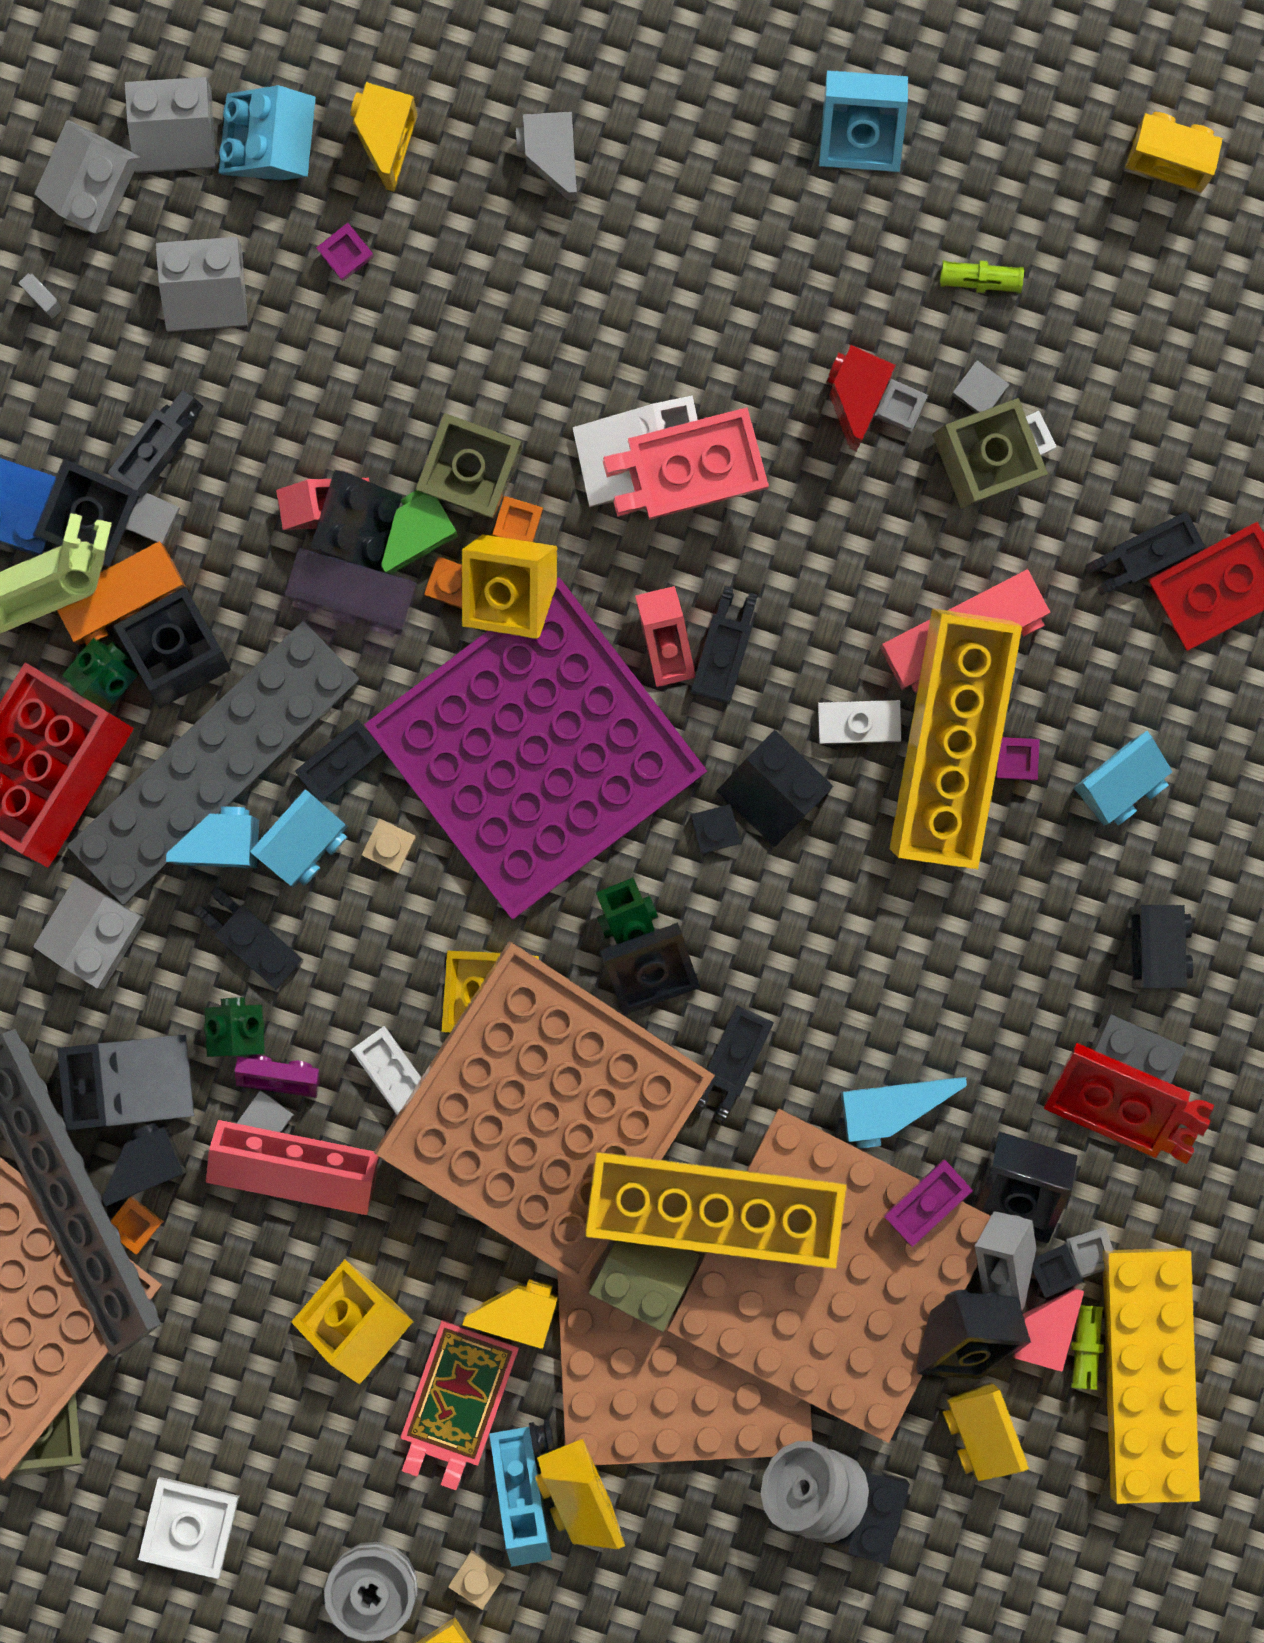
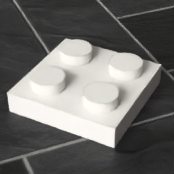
M159 1477L138 1560L219 1579L239 1496Z

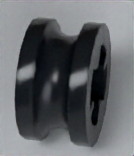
M549 1419L544 1420L542 1425L530 1422L529 1429L534 1457L537 1459L543 1453L555 1450Z

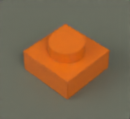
M504 496L492 536L534 542L543 507Z
M438 556L424 596L462 609V565Z
M131 1196L110 1222L117 1228L121 1243L137 1255L164 1221Z

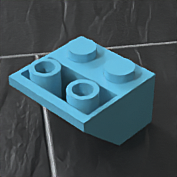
M279 85L228 93L223 111L224 125L222 144L219 150V173L230 176L273 180L308 177L316 97Z

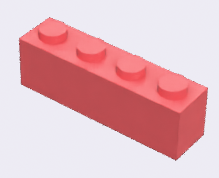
M1028 569L947 610L1014 621L1022 626L1021 634L1023 637L1044 627L1042 619L1051 613ZM930 620L883 643L880 647L902 691L909 687H912L914 692L918 691Z
M218 1120L209 1148L206 1183L367 1215L375 1187L379 1156L370 1150Z

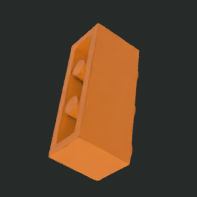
M159 541L102 571L97 588L92 595L57 611L73 642L79 646L84 643L88 645L93 637L100 642L104 641L109 637L107 631L114 628V625L186 586L165 546Z

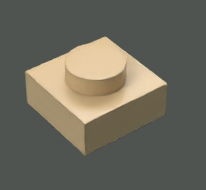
M379 818L362 856L399 873L417 837Z
M471 1550L448 1587L483 1610L506 1573Z

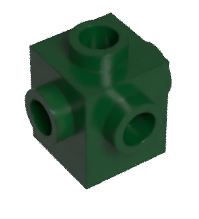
M93 637L63 676L82 697L108 712L138 676V673L127 663L131 657L125 650L114 642L106 646Z
M634 877L596 892L604 913L597 916V920L605 939L614 937L616 944H620L655 931L652 920L659 918L650 895L642 898Z
M245 997L221 998V1007L204 1008L207 1057L265 1054L262 1004L246 1005Z

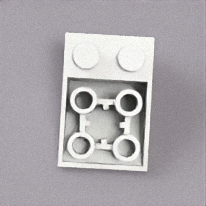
M693 396L650 404L573 427L589 507L612 503L614 496L635 492L629 471L611 477L606 476L603 457L630 451L628 438L698 420Z

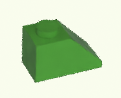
M414 491L401 500L403 506L396 509L381 565L388 577L458 537L454 526L437 498Z

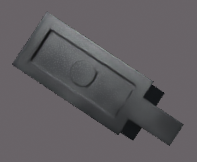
M182 390L171 406L166 404L160 411L155 408L109 469L108 474L119 483L139 491L138 497L142 499L189 437L190 432H192L195 426L194 421L204 406L196 398Z

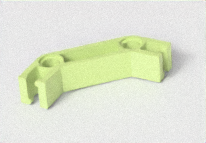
M71 513L62 546L1 571L0 634L92 595L98 585L112 523L102 520L95 522L94 530L97 531L93 545L88 542L80 541L81 539L77 538L82 516Z

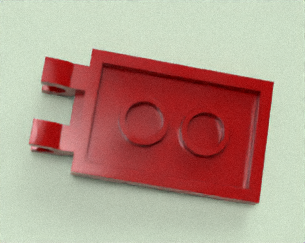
M1258 521L1148 579L1186 652L1264 611V532Z
M1076 1043L1046 1098L1043 1109L1154 1158H1157L1162 1150L1171 1154L1178 1161L1187 1164L1194 1152L1192 1146L1197 1136H1203L1210 1125L1211 1120L1208 1118L1213 1111L1214 1105L1203 1100L1188 1102L1191 1092ZM1182 1124L1187 1128H1179V1126Z

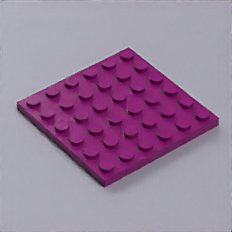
M560 577L557 578L555 592L540 637L536 639L487 631L364 724L512 920L708 772Z

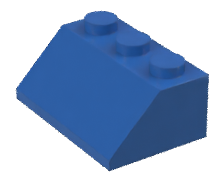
M0 458V544L35 556L53 549L33 536V532L56 478L55 476Z

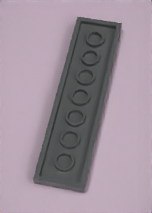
M302 621L74 838L67 847L123 905H126L169 864L166 862V853L209 814H220L221 807L230 806L343 698L360 679Z
M16 1029L10 1030L0 1035V1130L113 1358L129 1350L161 1325L157 1317V1309L154 1303L147 1297L139 1280L138 1270L129 1260L121 1244L120 1234L117 1228L111 1224L105 1212L101 1195L93 1187L84 1169L83 1159L75 1151L67 1135L65 1122L57 1114L48 1096L47 1086L38 1076L30 1060L28 1047L21 1041Z

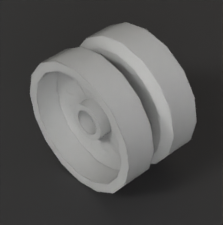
M796 1441L783 1447L770 1460L763 1475L761 1487L763 1509L773 1524L790 1533L802 1535L816 1542L833 1543L847 1537L859 1525L867 1509L869 1495L866 1474L856 1460L843 1453L829 1450L822 1445L810 1441Z
M382 1542L360 1543L346 1550L333 1565L324 1588L325 1608L333 1624L345 1635L361 1641L383 1640L398 1632L410 1618L418 1594L417 1574L409 1558L396 1547ZM369 1584H374L378 1587L376 1596H369L365 1592V1588H368Z

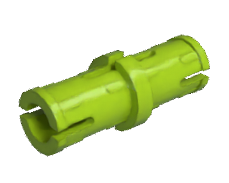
M943 260L940 286L975 288L976 293H985L986 289L1021 294L1024 267L988 265V261L979 260L978 264Z
M1080 1305L1077 1316L1076 1340L1071 1342V1350H1075L1071 1388L1098 1390L1099 1353H1104V1345L1100 1344L1102 1311L1104 1307Z

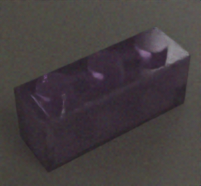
M299 548L285 596L293 600L292 607L315 614L317 608L333 612L331 619L354 626L357 619L371 623L370 630L375 633L394 637L395 631L405 634L419 587L416 582Z

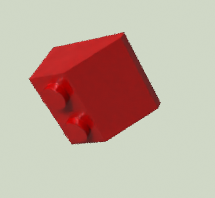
M853 345L850 346L846 355L838 353L826 382L833 384L829 396L849 449L857 452L896 365Z

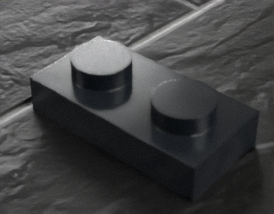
M357 719L297 768L295 772L315 797L323 803L379 757L384 750Z

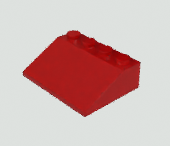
M26 662L0 702V840L21 854L49 868L134 728Z

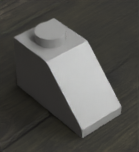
M572 112L524 114V127H516L517 152H525L526 164L568 201H577Z
M994 1211L975 1245L982 1293L994 1292L998 1293L999 1296L1016 1297L1019 1300L1021 1310H1023L1036 1253L1033 1222L1017 1215H1008Z

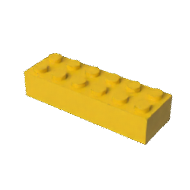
M932 608L889 848L898 858L971 869L979 868L1022 626L1014 621Z
M595 1152L585 1236L836 1269L846 1185L829 1181Z
M1185 1248L1103 1251L1110 1498L1117 1504L1200 1501L1191 1251Z

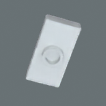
M900 700L818 703L819 744L901 742Z
M383 1026L351 1049V1051L398 1115L422 1077L388 1029Z

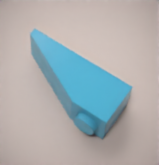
M958 1077L841 1092L847 1141H856L857 1148L881 1146V1138L891 1137L966 1087V1078Z
M529 1427L490 1433L505 1545L511 1567L552 1560L542 1494L535 1478L538 1475L530 1429Z

